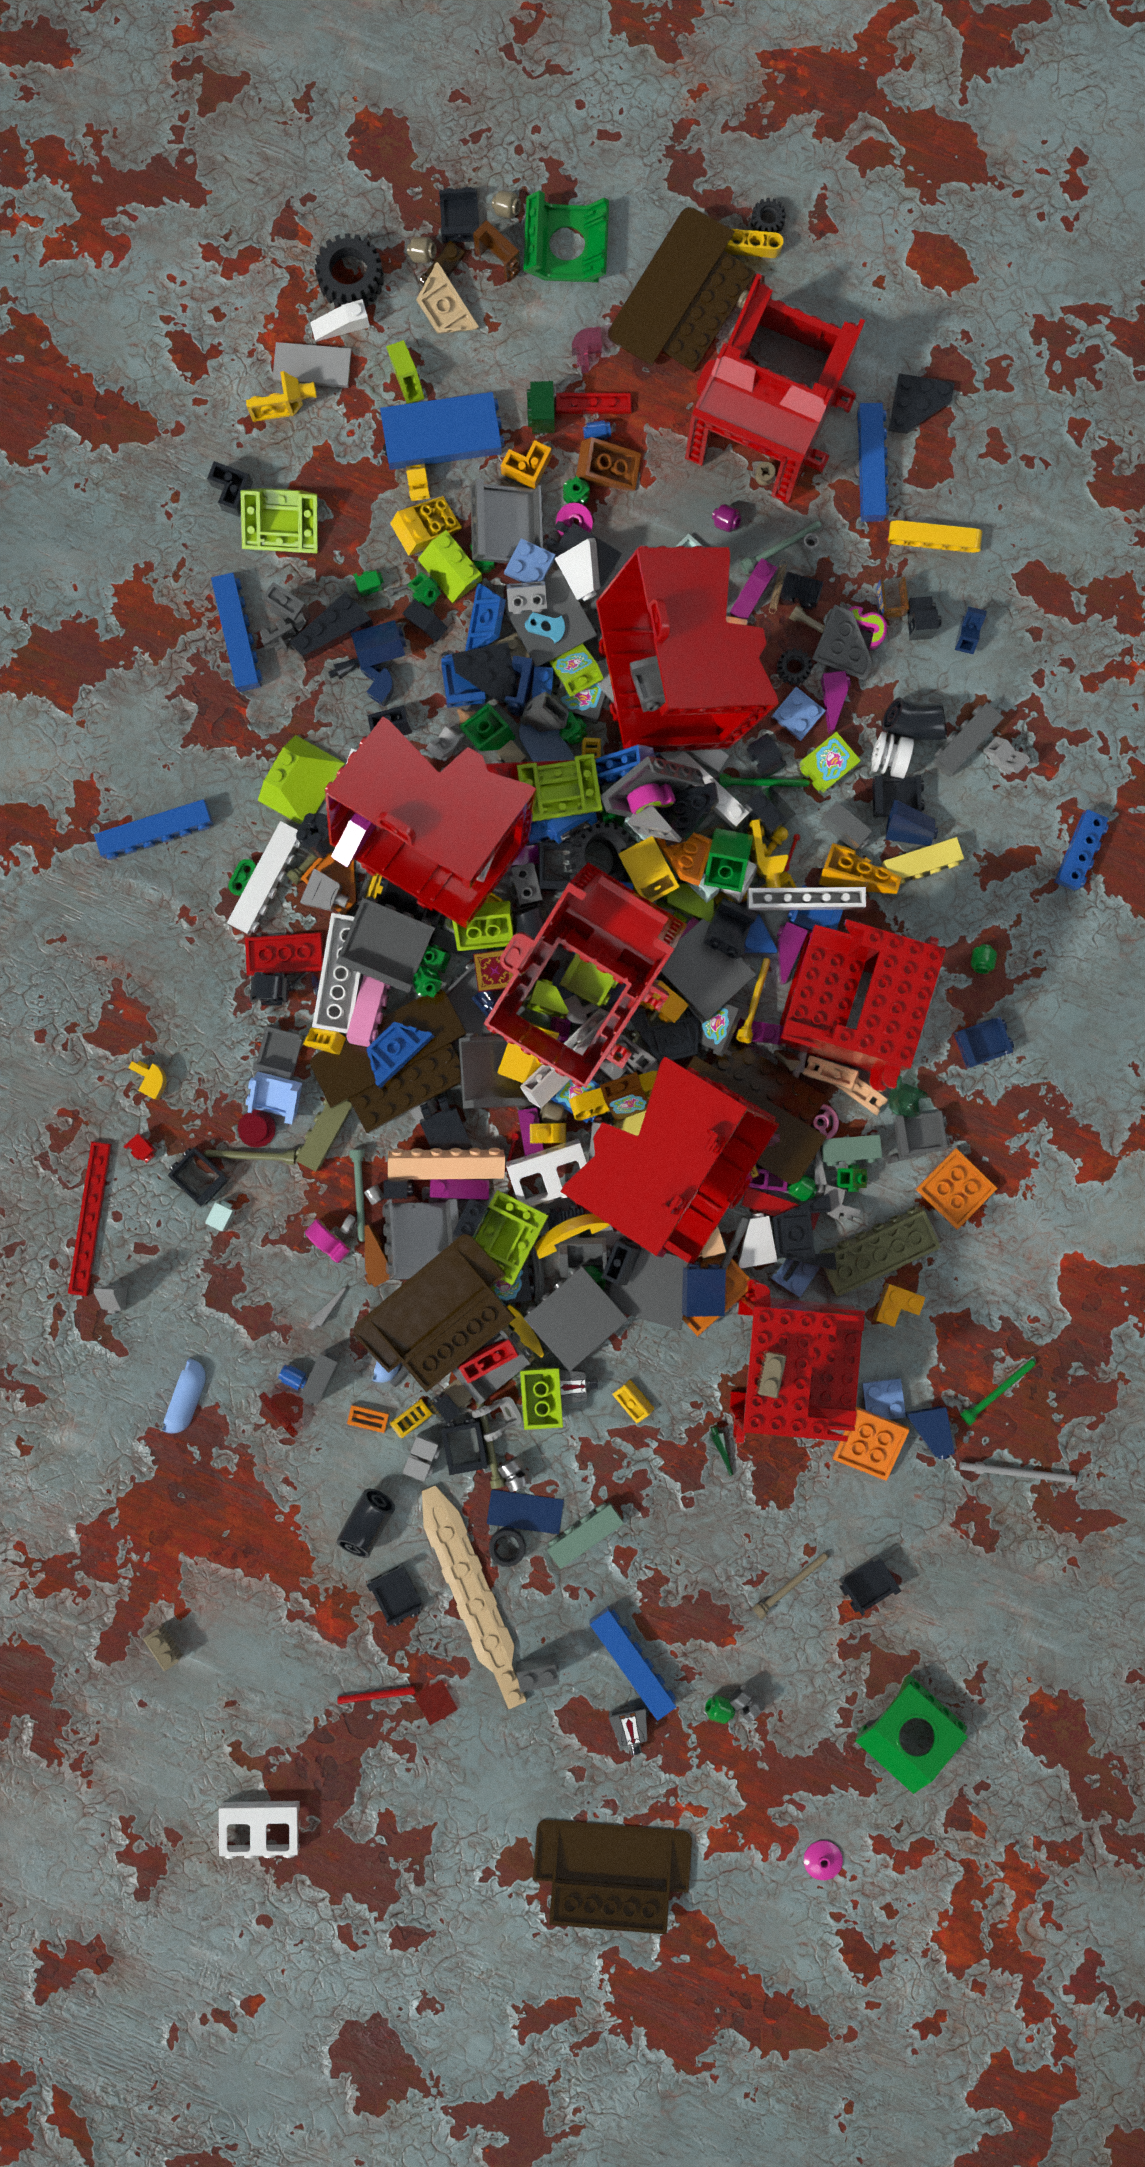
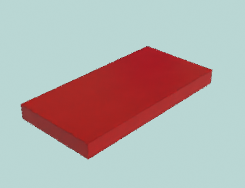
M321 932L245 938L247 976H254V972L273 975V973L288 974L322 971L323 944Z

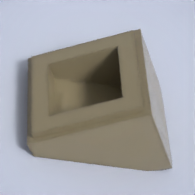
M774 1051L778 1060L790 1071H793L801 1063V1060L790 1051Z

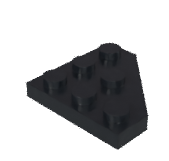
M899 373L888 431L908 434L916 426L934 416L939 410L950 405L955 383Z
M508 642L451 654L455 673L481 691H485L486 694L497 702L505 703V696L517 697L518 688Z
M715 782L705 784L704 787L698 786L674 793L675 803L668 808H661L662 817L682 839L680 842L665 839L667 846L686 842L718 804L719 797Z

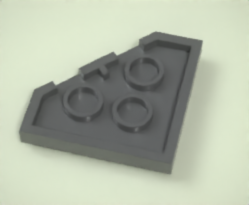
M835 604L812 659L865 680L873 663L853 611Z

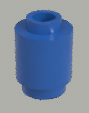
M601 420L586 423V427H583L584 439L593 437L599 440H607L608 437H611L609 421Z
M284 1365L278 1376L282 1383L297 1391L300 1388L303 1389L308 1380L306 1378L307 1373L292 1365Z

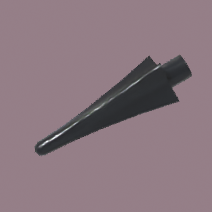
M356 658L333 664L334 669L328 671L331 679L338 676L340 680L360 666L359 660Z

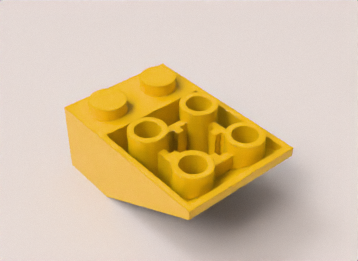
M444 496L397 511L390 523L408 556L424 551L430 542L445 530L452 535L462 529Z
M650 836L618 854L638 894L653 902L680 887L654 837Z

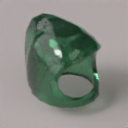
M898 1076L897 1087L891 1090L888 1099L890 1110L896 1116L903 1115L904 1118L920 1116L918 1101L921 1098H927L929 1094L914 1086L903 1083L902 1076Z

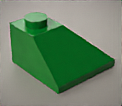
M489 703L459 726L479 751L500 750L510 740L516 739L509 725Z

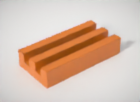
M352 1404L347 1424L385 1433L390 1413ZM354 1410L384 1417V1420L354 1413ZM355 1417L382 1424V1427L353 1421L352 1418Z

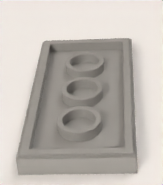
M276 342L273 382L282 383L280 372L285 371L297 378L299 384L314 382L317 386L348 388L352 350L351 348Z

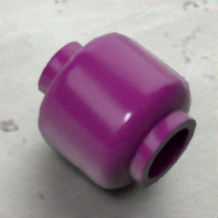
M722 504L713 511L712 519L716 528L732 532L738 529L742 516L737 508Z

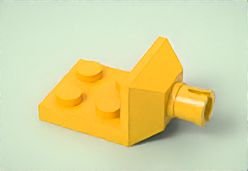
M281 371L284 394L273 393L267 397L254 396L246 400L247 409L253 422L294 416L302 407V400L313 397L317 398L315 383L299 384L297 378L285 371Z
M752 820L747 827V834L754 835L750 856L751 862L757 864L756 874L760 878L765 879L767 888H781L779 877L783 873L788 855L765 857L767 855V847L762 842L764 827L760 825L759 820Z

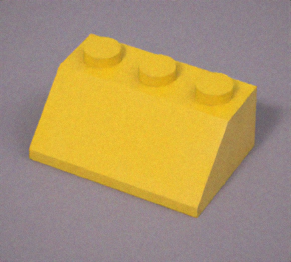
M531 1023L555 1039L558 1038L559 1033L547 1027ZM508 1043L497 1073L524 1083L542 1064L532 1054H525L521 1047Z

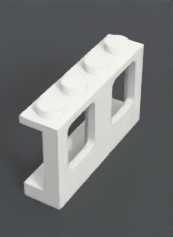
M579 1139L505 1162L517 1200L535 1208L537 1204H548L558 1197L567 1198L566 1195L560 1192L562 1186L556 1168L572 1161H577L580 1169L586 1164ZM540 1173L547 1192L525 1199L519 1182L520 1179Z
M300 1801L222 1802L219 1807V1856L232 1859L236 1856H244L245 1858H254L256 1856L273 1858L275 1855H283L285 1858H291L298 1855L300 1850V1844H298ZM286 1823L289 1825V1844L267 1845V1824ZM229 1824H248L250 1826V1845H227V1826Z

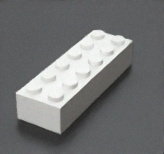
M331 913L312 1024L314 1028L343 1033L348 1032L363 974L336 964V961L354 920L353 916Z

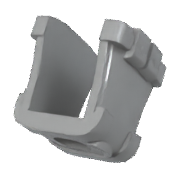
M510 1397L495 1400L489 1406H482L472 1411L473 1418H477L500 1407L507 1420V1423L482 1435L485 1441H493L499 1438L503 1431L521 1423V1415L513 1399Z

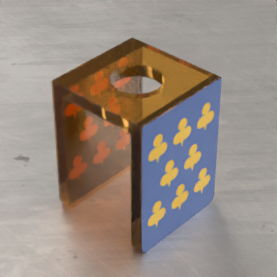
M902 577L898 583L901 607L887 609L884 580H879L876 587L879 614L884 618L902 617L907 614L909 603L906 577Z

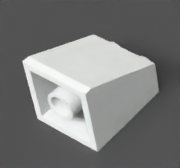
M589 538L555 558L576 599L583 598L584 601L597 595L596 591L600 589L595 538Z

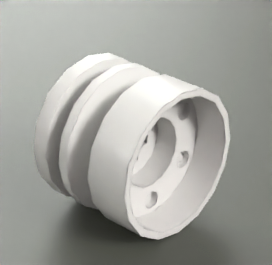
M881 732L874 745L871 757V771L877 772L881 764V774H884L889 766L891 767V776L903 779L911 759L914 739L901 736L898 743L894 744V734H891L888 742H886L887 733Z

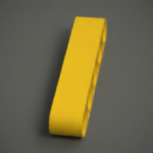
M732 229L735 233L724 250L730 255L776 258L781 254L783 237L779 233ZM737 240L740 244H735L732 241ZM752 242H757L759 245H758V246H755V245H753V244H751V243H752ZM770 244H776L778 247H772Z
M896 520L890 522L888 542L894 545L977 553L981 551L982 530Z
M650 1071L638 1075L648 1099L651 1096L658 1071ZM601 1088L576 1095L569 1100L576 1120H584L610 1111L605 1103Z

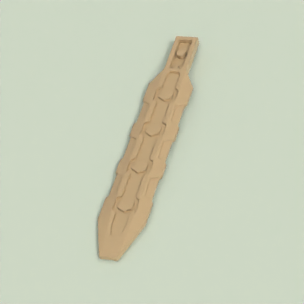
M436 1485L422 1490L424 1529L442 1566L441 1571L446 1583H449L456 1600L459 1615L464 1620L470 1634L471 1644L478 1661L494 1673L508 1709L527 1702L524 1692L520 1693L517 1675L512 1665L514 1643L508 1628L505 1627L494 1594L490 1591L483 1575L480 1560L475 1555L469 1541L468 1531L461 1514Z

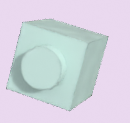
M222 1200L221 1203L215 1202L205 1223L222 1232L226 1231L236 1210L232 1209V1204Z

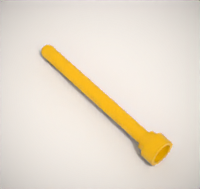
M769 958L763 959L748 1010L749 1016L745 1020L744 1026L737 1033V1040L744 1043L752 1041L753 1033L751 1027L769 969Z

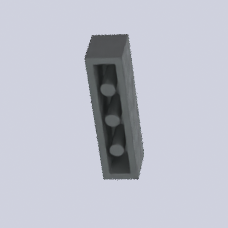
M986 703L983 707L979 705L972 713L974 717L970 721L966 719L959 727L962 729L957 735L954 732L947 740L949 745L945 749L941 747L935 753L936 759L933 763L948 777L952 776L1004 718L989 703Z

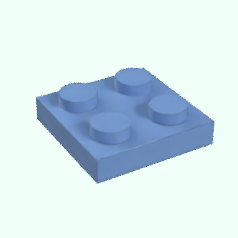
M521 538L504 574L521 583L544 581L556 556Z
M795 687L772 715V718L801 741L826 710L799 688Z
M900 1378L862 1383L866 1411L889 1420L906 1418Z

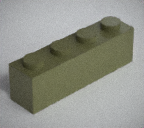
M324 1100L323 1105L325 1107L322 1113H317L314 1119L316 1124L313 1129H309L304 1138L306 1142L304 1146L300 1145L295 1154L297 1156L295 1161L315 1172L319 1171L353 1109L351 1102L348 1100L334 1108H330L327 1100Z

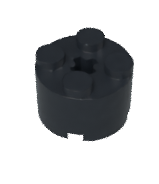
M768 733L749 744V748L746 749L751 761L758 763L756 765L757 770L762 778L765 776L769 778L787 766L786 761H783L781 758L783 756Z
M308 813L305 815L296 833V838L300 844L317 858L327 857L326 854L333 853L336 849L330 845L327 815L323 813Z
M254 972V976L251 977L250 1002L256 1003V1000H259L261 1005L282 1006V1002L287 1005L289 1003L290 980L283 973H273V976H270L263 972Z

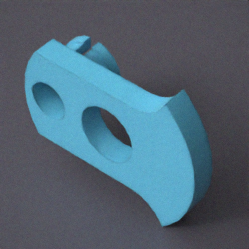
M533 612L525 622V628L530 633L551 638L555 644L564 634L565 623L562 616L552 618ZM543 621L549 622L551 626L550 631L542 629L541 623Z

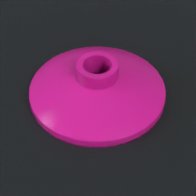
M569 503L560 509L557 514L556 524L558 521H562L571 527L574 519L577 518L579 520L578 525L591 533L593 518L590 511L584 505ZM558 530L560 535L563 536L564 533Z
M816 1841L805 1851V1869L810 1876L817 1880L832 1879L842 1868V1854L839 1848L830 1841ZM826 1860L827 1864L823 1866L821 1861Z

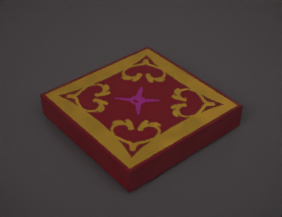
M504 950L473 954L478 993L506 988L513 974L504 969L500 964V957Z

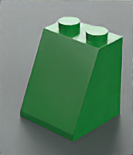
M716 828L709 851L704 885L742 892L754 835Z

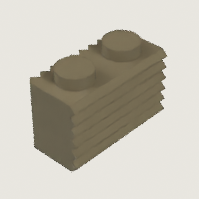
M765 1350L763 1351L764 1359H762L763 1363H761L762 1367L760 1368L759 1380H757L758 1384H756L757 1388L755 1390L760 1395L778 1398L787 1356Z
M161 1624L150 1631L143 1638V1641L163 1671H166L180 1661L183 1653H181L175 1641L172 1640L173 1637H170L171 1634H168L164 1624Z

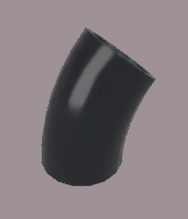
M901 697L896 698L884 714L882 729L896 736L914 740L947 739L943 704L917 703Z
M545 905L512 919L516 933L524 932L535 939L549 915ZM550 960L544 968L543 972H547Z
M370 1488L365 1489L336 1540L337 1545L355 1556L369 1558L383 1529L395 1511L393 1501L381 1491Z

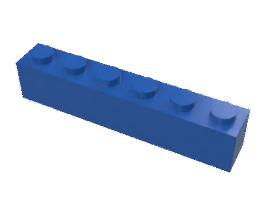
M860 403L857 410L861 522L884 521L886 515L889 514V503H886L889 486L885 484V477L888 476V466L885 465L887 447H884L887 429L883 427V422L886 421V410H883V403Z
M233 572L211 577L236 689L239 692L260 688V681H263L261 670H257L256 663L259 662L257 652L252 649V644L255 643L253 635L249 633L247 627L250 626L248 614H244L243 608H246L244 596H240L239 592L242 589L240 578H236Z
M203 799L96 833L94 836L100 856L113 860L122 853L132 854L141 847L151 848L160 841L166 843L179 835L180 837L192 834L191 831L207 830L214 823L208 804Z
M608 1606L589 1619V1624L658 1721L676 1708L675 1700L677 1698L671 1689L667 1691L664 1686L665 1681L659 1673L656 1675L652 1669L654 1665L648 1657L644 1658L641 1654L643 1650L639 1643L632 1641L630 1638L632 1634L627 1626L620 1624L618 1613L615 1609L611 1611Z

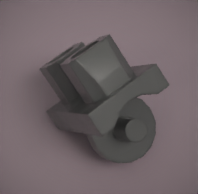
M284 618L275 623L279 630L274 633L269 628L260 631L261 641L267 652L274 648L276 652L282 648L285 652H288L287 645L290 644L291 638L297 635L291 623L288 624Z

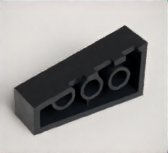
M345 591L289 643L295 652L307 662L324 653L332 646L342 643L343 640L352 636L351 633L372 627L374 624L369 615Z

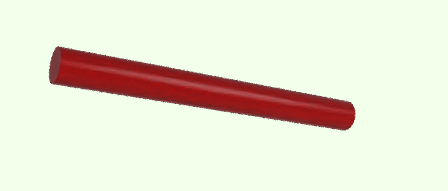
M415 1686L337 1696L338 1704L413 1695L415 1694Z

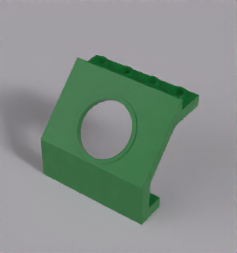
M540 190L527 196L523 271L544 281L598 283L599 277L606 275L609 200L602 198L589 205L580 206L548 203L545 201V193ZM573 228L581 233L585 241V247L580 256L573 260H562L552 253L549 245L550 239L559 229Z
M909 1674L904 1678L896 1698L878 1720L869 1728L863 1725L859 1729L855 1742L914 1794L936 1778L968 1736L965 1734L967 1726ZM912 1718L925 1719L930 1723L934 1731L932 1747L925 1754L918 1756L906 1753L899 1741L901 1727Z

